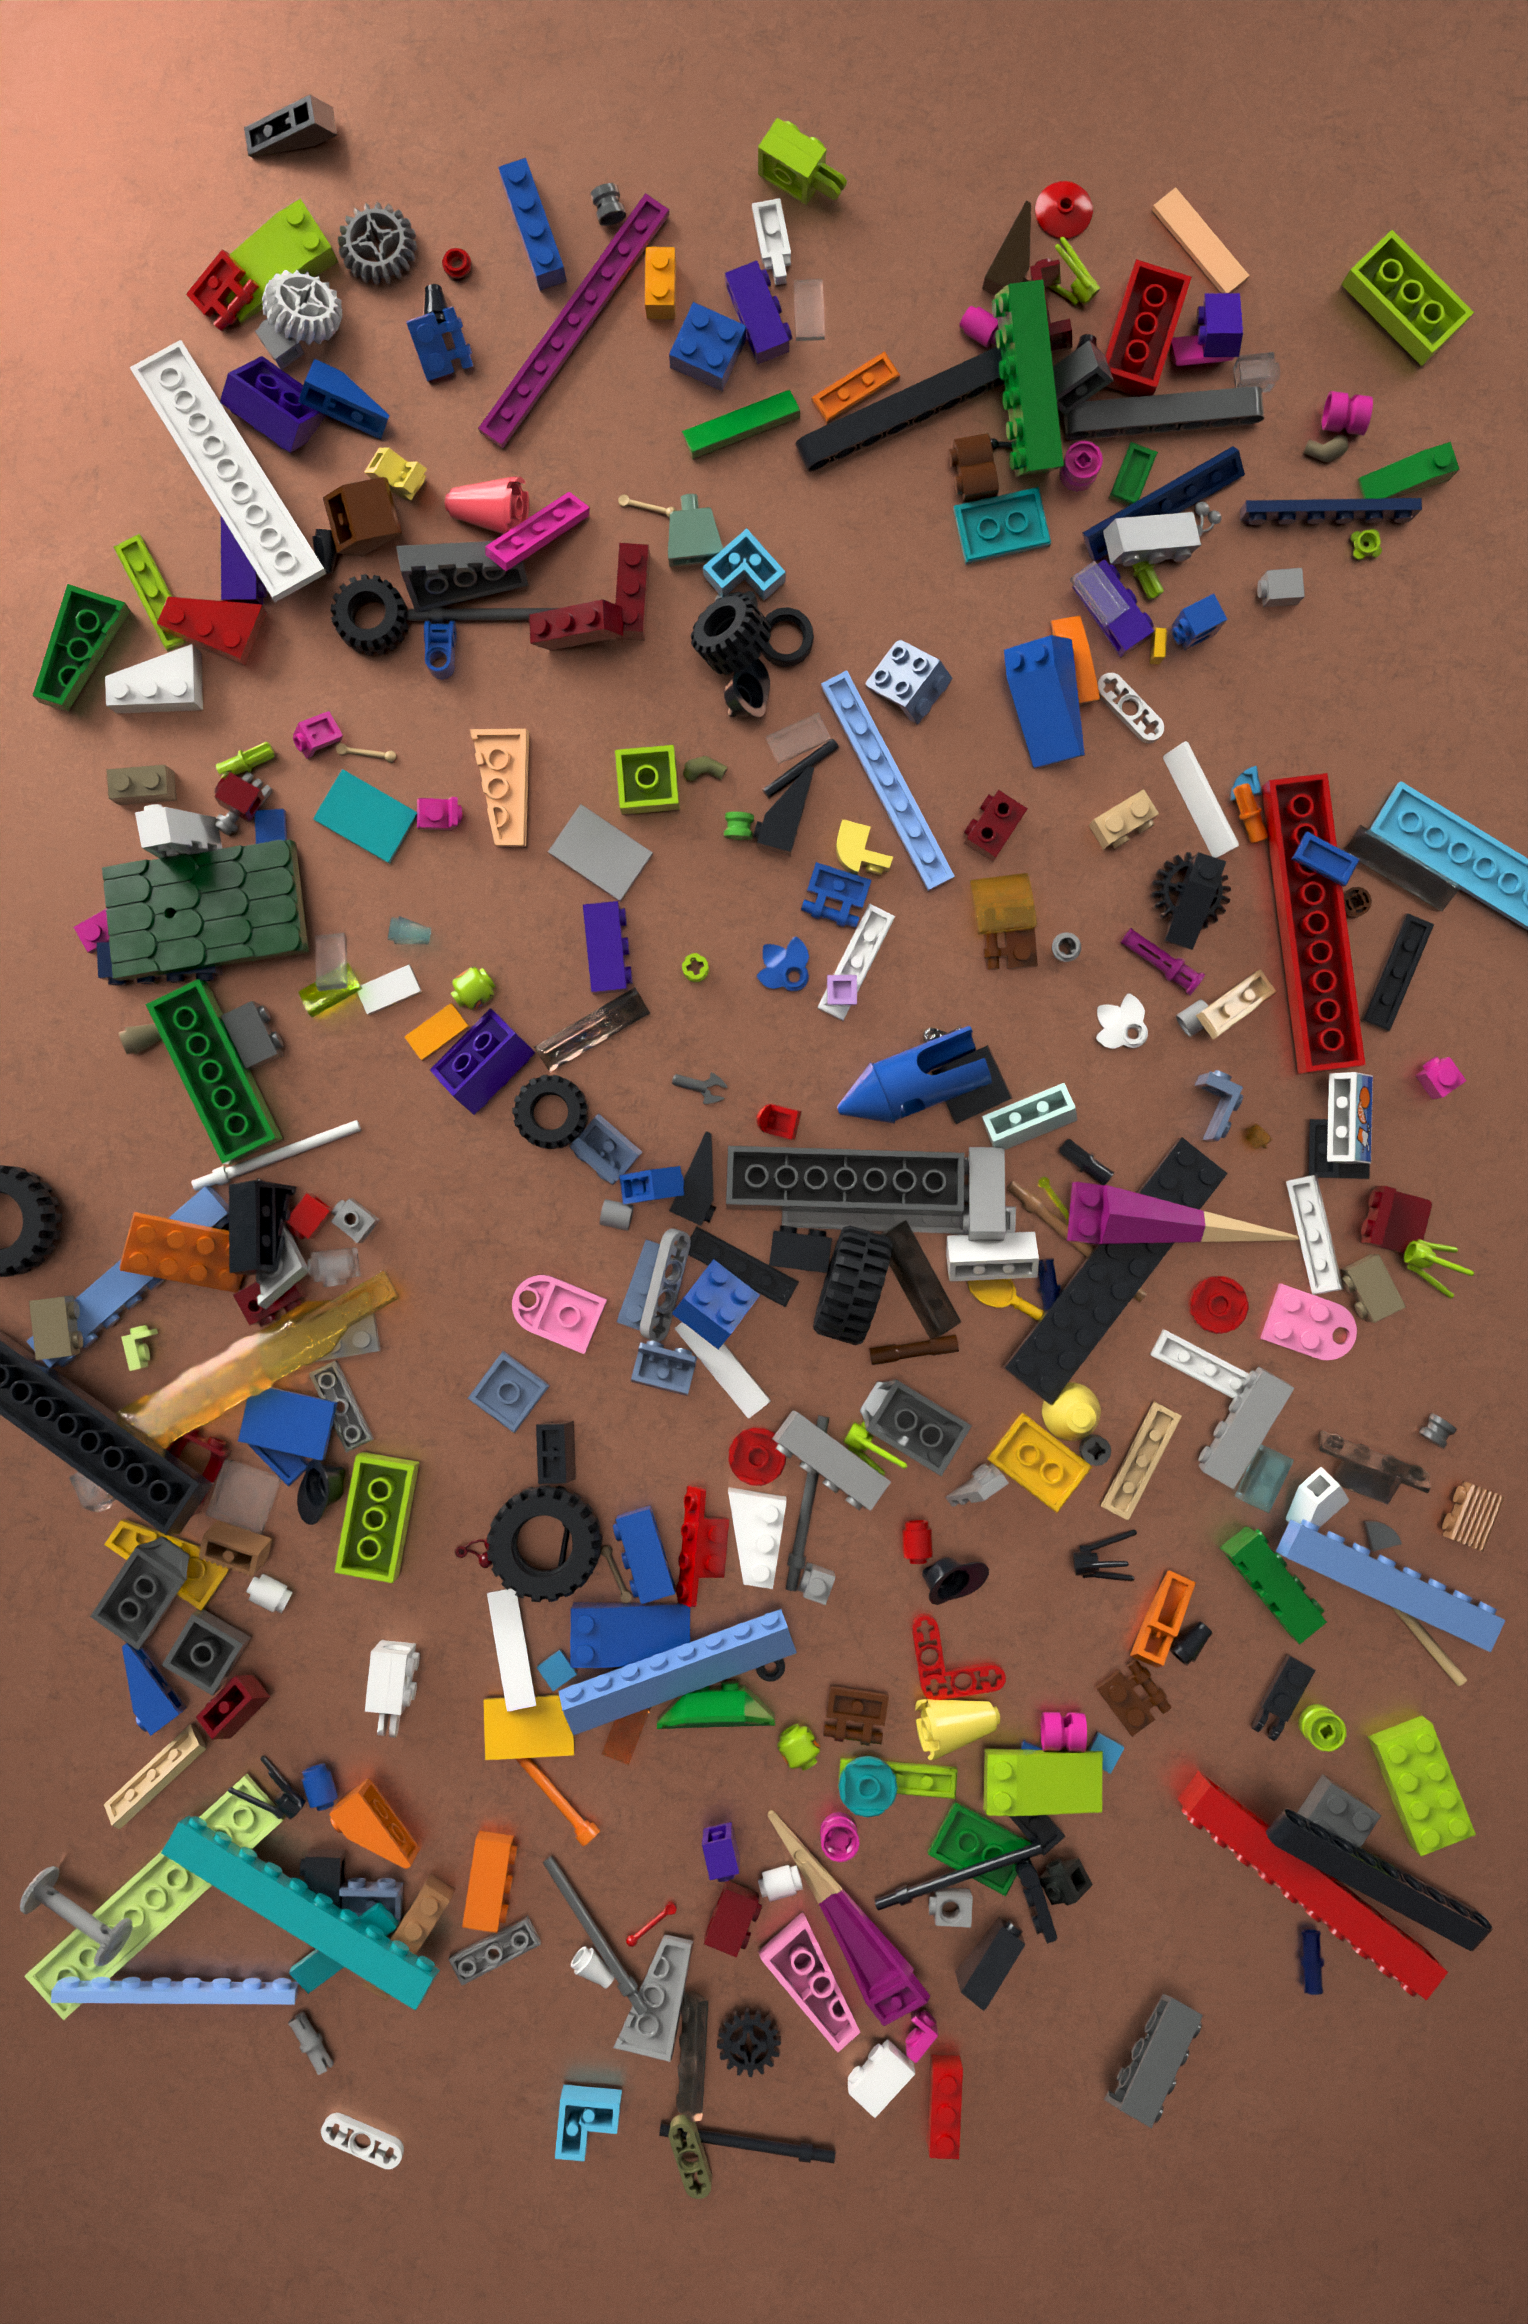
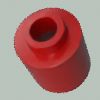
M927 1520L905 1521V1528L902 1529L903 1558L909 1559L910 1564L927 1563V1558L933 1557L932 1528L929 1527Z

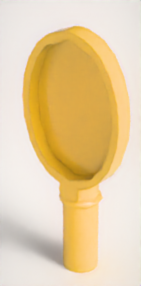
M1011 1279L967 1281L971 1294L987 1306L1003 1308L1011 1305L1039 1321L1044 1312L1022 1297L1017 1296L1016 1287Z

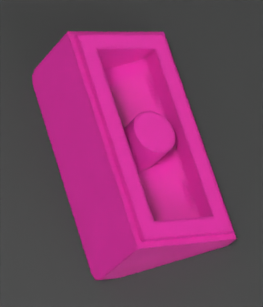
M1198 335L1173 337L1171 341L1170 360L1177 366L1224 362L1234 359V357H1204L1203 345H1198Z

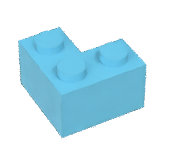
M747 528L703 566L704 578L722 598L745 580L764 601L783 585L786 579L785 570Z
M563 2085L560 2097L555 2159L585 2161L589 2132L617 2134L622 2090Z

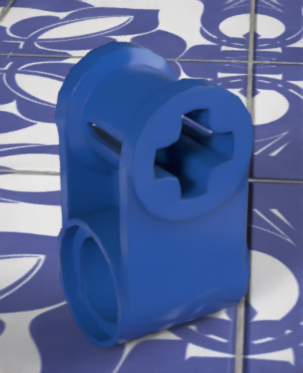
M425 621V663L432 676L441 680L447 679L455 670L456 623L455 621H450L449 624H431L430 621ZM436 659H447L444 666L440 668L433 666Z

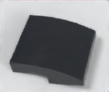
M988 1045L931 1071L933 1075H937L982 1058L986 1060L992 1083L945 1101L956 1124L1013 1098Z
M1310 1119L1309 1176L1317 1174L1318 1178L1370 1179V1164L1327 1162L1328 1119Z

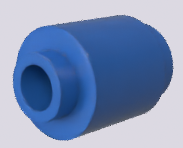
M325 1763L302 1771L304 1776L302 1784L310 1808L316 1807L317 1811H322L334 1806V1800L338 1798L331 1771L326 1768Z

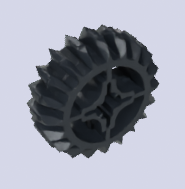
M1190 852L1184 855V861L1181 856L1176 855L1173 857L1174 864L1170 861H1166L1163 864L1166 871L1159 869L1156 872L1157 877L1161 880H1154L1151 885L1159 889V891L1152 892L1151 898L1160 899L1159 902L1153 905L1154 909L1161 907L1164 909V912L1159 915L1160 919H1164L1168 915L1172 917L1175 906L1170 899L1169 892H1171V895L1178 897L1183 882L1175 884L1170 881L1175 873L1188 869L1192 857ZM1227 875L1221 876L1218 889L1203 923V930L1208 928V921L1213 924L1218 921L1216 914L1223 915L1226 912L1225 908L1220 904H1228L1230 902V898L1222 895L1231 891L1230 886H1222V883L1228 880Z

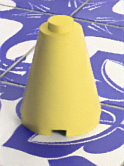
M1069 1382L1052 1404L1043 1401L1042 1416L1046 1427L1054 1436L1065 1441H1078L1088 1437L1096 1429L1101 1416V1408L1096 1395L1089 1388L1079 1383Z
M923 1699L918 1700L915 1706V1711L921 1710V1718L916 1719V1727L923 1751H930L931 1753L927 1757L929 1760L938 1759L996 1731L997 1724H1000L999 1711L989 1701Z

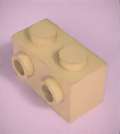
M1143 789L1095 818L1089 824V827L1103 850L1111 845L1116 849L1130 840L1128 835L1138 830L1139 834L1154 826L1153 820L1159 813Z

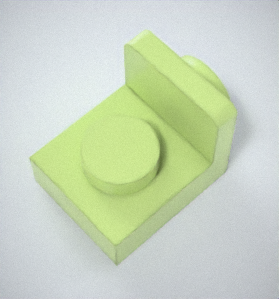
M147 1325L129 1329L130 1335L121 1337L129 1371L149 1367L147 1361L150 1360V1352L147 1344H143L142 1338L158 1334L157 1329L148 1330Z

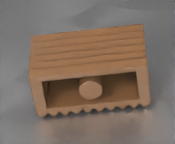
M1464 1481L1462 1486H1459L1454 1493L1453 1502H1455L1452 1514L1448 1513L1443 1521L1442 1528L1445 1530L1443 1536L1484 1552L1505 1497Z
M217 1520L203 1535L199 1558L201 1560L205 1559L206 1562L210 1561L212 1564L216 1563L217 1566L222 1565L223 1568L227 1567L228 1570L231 1568L233 1571L238 1570L239 1573L243 1572L244 1575L249 1574L252 1577L268 1560L272 1538Z

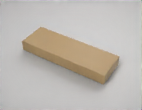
M1259 969L1197 1014L1196 1017L1211 1038L1215 1039L1275 995L1277 991L1262 970Z

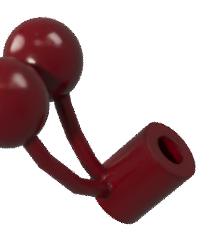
M487 1538L485 1540L471 1541L465 1547H456L454 1551L456 1557L463 1558L467 1555V1552H470L479 1558L481 1567L488 1568L492 1565V1561H488L487 1552L479 1555L476 1551L467 1549L474 1543L484 1542L485 1548L489 1550Z

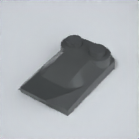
M897 1379L887 1382L877 1381L860 1409L866 1431L940 1476L943 1475L972 1427L966 1421Z
M162 1536L154 1541L136 1546L90 1617L135 1649L140 1650L148 1638L155 1632L157 1624L187 1580L189 1554Z

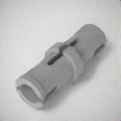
M301 2012L295 2016V2020L292 2018L288 2024L301 2044L299 2047L301 2052H306L316 2073L320 2075L327 2071V2066L331 2068L334 2062L321 2043L323 2040L320 2033L316 2034L305 2012Z

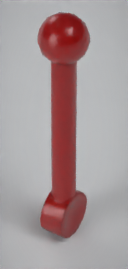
M668 1902L663 1912L635 1935H629L626 1938L627 1945L634 1947L638 1939L667 1915L675 1914L677 1910L676 1904Z

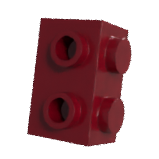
M999 789L994 797L988 794L979 808L984 811L980 819L977 821L973 818L964 831V834L968 836L964 844L994 862L1028 809Z
M299 1281L267 1309L258 1305L257 1296L261 1294L260 1284L257 1282L233 1294L249 1326L259 1323L260 1327L276 1320L274 1314L285 1309L286 1313L300 1307L302 1305L300 1300L307 1297Z
M236 1675L206 1704L205 1708L195 1718L212 1740L231 1739L268 1701L270 1696L254 1675Z
M726 1881L704 1934V1945L737 1958L740 1948L745 1950L751 1936L748 1928L751 1921L756 1922L760 1915L762 1905L759 1904V1893L731 1881Z

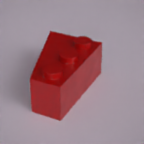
M168 596L157 625L165 633L245 666L267 612L262 604Z

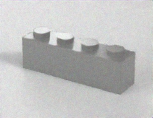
M1259 1366L1256 1371L1252 1370L1247 1375L1243 1384L1246 1387L1241 1397L1237 1395L1232 1400L1228 1409L1230 1411L1229 1416L1225 1422L1220 1421L1213 1434L1215 1436L1214 1441L1210 1447L1205 1446L1198 1458V1461H1200L1199 1467L1204 1473L1232 1489L1235 1488L1294 1390V1387Z
M792 1410L772 1438L778 1443L776 1449L789 1459L792 1455L796 1456L802 1461L799 1465L802 1469L812 1476L816 1472L825 1478L822 1483L835 1493L839 1489L848 1495L846 1501L859 1511L862 1507L871 1511L891 1483V1481L796 1411Z

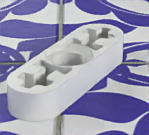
M1106 673L1102 675L1097 682L1100 699L1142 742H1156L1164 732L1162 719L1118 674ZM1104 681L1108 684L1113 681L1116 684L1114 691L1119 696L1122 691L1126 693L1117 704L1113 702L1117 698L1114 692H1104L1103 689L1106 686ZM1128 700L1135 702L1138 707L1137 713L1133 716L1126 715L1122 710L1123 702ZM1143 712L1146 716L1142 720L1147 725L1152 723L1156 725L1154 729L1156 735L1153 733L1145 734L1146 726L1141 720L1137 725L1134 723Z
M342 2113L329 2115L321 2128V2136L327 2144L384 2169L397 2167L404 2154L403 2143L398 2138ZM335 2123L340 2125L337 2135L331 2133ZM349 2129H352L349 2141L345 2140ZM359 2134L367 2135L371 2141L370 2146L366 2148L357 2146L355 2137ZM379 2141L380 2144L376 2153L372 2152L376 2142ZM389 2147L394 2149V2155L391 2158L385 2157Z

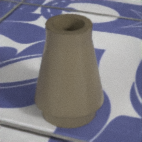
M155 1024L125 1027V1031L119 1032L127 1055L131 1053L136 1055L162 1040Z

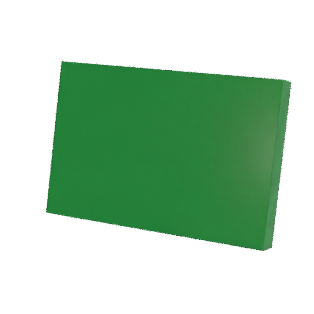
M954 1800L927 1853L929 1856L955 1870H959L1031 1845L1032 1842ZM1015 1864L972 1879L1006 1896L1017 1877Z

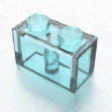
M1261 1444L1251 1460L1235 1497L1270 1513L1294 1460Z

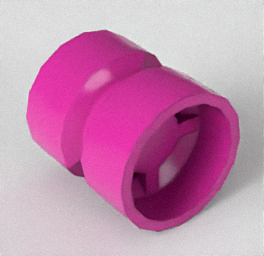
M1330 391L1324 405L1322 430L1340 432L1345 428L1349 434L1364 436L1372 415L1373 398L1371 396L1355 394L1349 399L1348 393Z
M1078 441L1072 444L1063 459L1064 466L1059 471L1060 480L1065 487L1072 491L1079 492L1090 488L1095 482L1103 462L1099 447L1089 441Z
M1042 1712V1750L1060 1752L1062 1747H1065L1068 1752H1085L1087 1746L1085 1713L1068 1712L1065 1717H1062L1059 1712Z
M836 1812L828 1815L820 1827L822 1850L832 1861H848L855 1856L860 1844L857 1824L846 1813Z

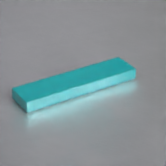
M380 1901L358 1917V1920L366 1925L372 1924L379 1927L384 1932V1936L394 1931L399 1924V1921ZM315 1949L293 1965L289 1974L309 1994L344 1968V1966Z

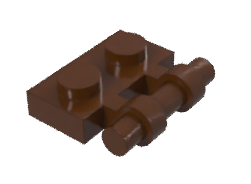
M1033 908L1004 910L1003 922L996 921L995 910L984 911L982 932L985 933L986 937L984 958L987 959L988 970L1000 969L999 958H1007V969L1037 967ZM997 932H1005L1006 948H998Z
M1137 1659L1132 1660L1127 1665L1133 1673L1125 1679L1122 1673L1117 1670L1096 1686V1689L1132 1737L1156 1720L1149 1711L1153 1706H1157L1162 1714L1172 1708L1166 1700V1693L1162 1688H1158L1150 1678L1151 1673L1146 1667H1142ZM1139 1684L1148 1694L1142 1700L1133 1689Z
M830 1686L826 1718L837 1719L836 1726L825 1724L823 1736L833 1737L834 1741L843 1742L846 1739L859 1741L860 1745L870 1746V1743L881 1745L883 1733L873 1732L872 1728L873 1725L885 1726L889 1695ZM846 1722L863 1723L862 1730L846 1728Z

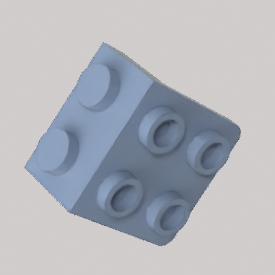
M898 640L868 678L866 686L871 691L899 705L910 721L919 724L923 717L929 713L932 705L941 693L947 689L948 684L953 678L939 659L902 640Z
M1218 1070L1199 1075L1194 1085L1221 1097L1203 1137V1140L1207 1142H1217L1220 1138L1227 1136L1231 1127V1122L1228 1121L1232 1111L1238 1110L1243 1100V1095L1240 1094L1243 1087L1231 1082L1232 1077Z

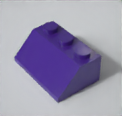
M263 356L229 372L220 399V403L230 409L234 415L241 417L252 425L255 430L263 433L276 442L280 448L290 453L305 445L327 416L299 403L303 385Z
M490 1008L444 1054L430 1071L457 1101L475 1115L536 1052Z

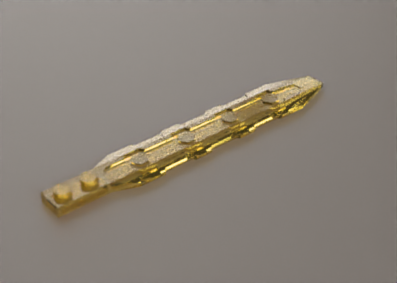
M382 1271L334 1300L306 1301L282 1315L281 1319L251 1337L246 1336L230 1345L229 1350L201 1366H194L179 1375V1378L149 1396L145 1395L117 1411L116 1414L166 1449L171 1445V1442L200 1425L205 1426L222 1416L224 1411L252 1395L257 1396L271 1388L274 1382L303 1365L308 1366L331 1353L349 1327L400 1297L388 1274Z

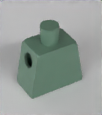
M685 494L680 497L682 510L670 512L669 567L708 563L723 549L712 509L709 507L699 508L698 495Z

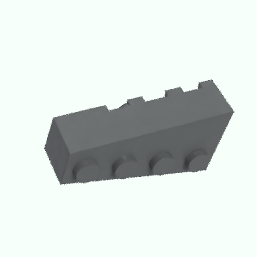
M493 541L396 546L401 574L415 613L529 586L524 562L521 561L508 571L503 570L485 555V546Z
M1163 1994L1145 2025V2032L1148 2033L1145 2039L1140 2038L1138 2042L1136 2041L1131 2050V2064L1126 2068H1121L1116 2077L1119 2085L1115 2093L1108 2091L1104 2100L1152 2128L1153 2124L1157 2123L1162 2116L1164 2109L1162 2104L1166 2095H1169L1176 2085L1175 2076L1179 2067L1183 2066L1188 2059V2047L1192 2038H1196L1201 2030L1203 2015L1176 1999Z

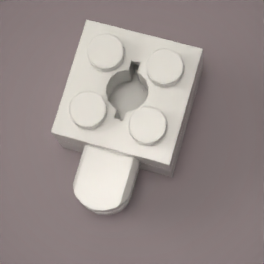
M381 1640L371 1651L365 1712L379 1713L378 1736H385L389 1714H391L389 1737L396 1738L399 1731L400 1715L406 1707L410 1706L411 1700L415 1699L417 1682H412L414 1670H418L420 1653L415 1652L416 1643Z

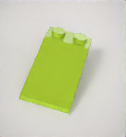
M301 198L276 213L230 253L232 258L246 272L240 280L242 286L250 278L259 285V288L253 294L254 299L249 305L245 304L237 313L238 320L242 323L263 310V293L267 283L274 278L275 274L281 275L284 270L294 274L297 269L300 274H305L308 271L309 276L315 277L338 263L331 245ZM233 291L226 298L228 304L236 296Z
M984 1749L983 1809L986 1815L1032 1816L1102 1812L1103 1752Z

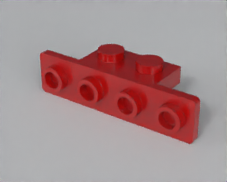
M687 1486V1493L684 1497L685 1516L681 1527L682 1550L678 1559L680 1573L679 1582L676 1585L677 1602L688 1607H696L699 1578H724L729 1519L724 1517H704L706 1489L697 1486Z

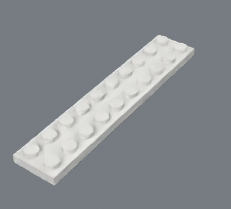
M179 340L131 366L130 369L273 601L277 602L325 575L324 567L183 342Z

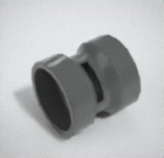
M606 183L591 191L590 195L593 205L598 209L596 215L600 225H614L626 217L624 205L619 202L620 192L618 185Z

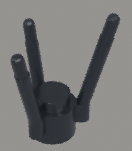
M1131 1530L1090 1545L1079 1546L1080 1551L1073 1552L1075 1575H1082L1083 1578L1094 1577L1134 1581L1135 1578L1131 1575L1099 1571V1568L1127 1567L1129 1565L1128 1561L1098 1562L1097 1553H1091V1551L1135 1536L1137 1531Z
M261 1756L260 1760L269 1770V1776L281 1789L274 1799V1802L277 1804L276 1807L233 1787L228 1789L229 1793L271 1812L278 1819H281L284 1815L292 1819L299 1813L306 1802L287 1783L265 1756Z

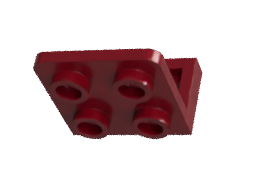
M1375 1186L1369 1197L1368 1206L1370 1208L1368 1216L1361 1228V1243L1404 1254L1410 1242L1417 1241L1418 1239L1424 1240L1432 1202L1428 1199L1398 1192L1396 1188Z

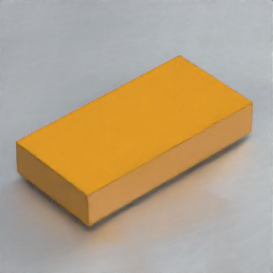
M450 1003L407 1034L405 1039L421 1061H424L468 1029L469 1025L453 1003Z

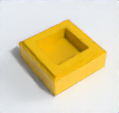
M1155 628L1151 636L1149 664H1160L1166 657V628Z

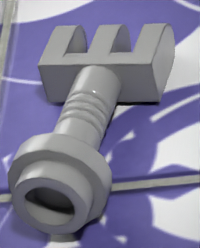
M247 772L241 779L250 783L254 775ZM257 778L252 785L260 789L263 782ZM268 785L261 791L265 797L262 804L272 792V788ZM230 811L226 816L219 814L216 817L217 822L215 826L229 836L232 832L235 833L238 830L235 822L239 819V816Z

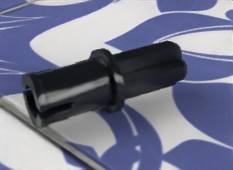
M1067 1139L1061 1145L1059 1153L1079 1167V1172L1084 1171L1101 1185H1106L1113 1176L1114 1171L1094 1157L1095 1154L1093 1152L1089 1154L1071 1139Z

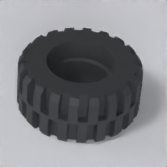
M0 1165V1193L11 1196L19 1205L23 1216V1226L18 1239L10 1247L0 1249V1277H9L30 1272L32 1267H38L45 1262V1255L52 1254L55 1249L52 1242L54 1239H59L61 1230H56L57 1222H62V1213H56L55 1207L60 1205L58 1198L51 1197L49 1193L53 1189L48 1183L40 1182V1176L34 1172H27L24 1168Z
M854 1226L843 1227L828 1267V1273L826 1274L816 1309L813 1329L817 1334L852 1345L864 1342L876 1312L891 1258L893 1245L887 1236Z
M540 1485V1487L536 1488L529 1487L511 1497L494 1517L490 1525V1532L487 1535V1543L489 1544V1550L487 1551L488 1561H492L493 1567L491 1570L495 1577L499 1575L503 1580L501 1585L507 1590L511 1588L516 1591L515 1596L522 1599L524 1596L531 1598V1602L539 1603L543 1599H548L549 1602L558 1601L562 1596L568 1597L574 1594L575 1590L579 1587L581 1588L593 1573L601 1554L602 1534H600L599 1530L600 1523L598 1517H594L593 1509L589 1503L585 1504L577 1493L574 1492L572 1494L566 1491L567 1488L561 1486L557 1488L550 1487V1485ZM537 1516H551L560 1520L569 1529L572 1536V1551L567 1561L558 1568L541 1570L528 1564L521 1556L517 1545L518 1535L522 1526L530 1519Z

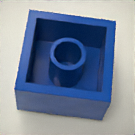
M693 302L669 353L670 368L723 392L747 340L746 325Z
M713 1259L672 1314L719 1350L760 1294Z

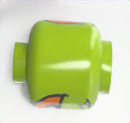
M470 967L453 979L452 984L455 991L451 995L460 1007L466 1005L469 1009L476 1010L493 998V988L496 985L484 968L479 970L476 967Z
M794 1724L779 1734L780 1740L777 1744V1749L789 1768L796 1769L801 1767L802 1771L817 1763L815 1757L819 1754L821 1747L810 1728Z

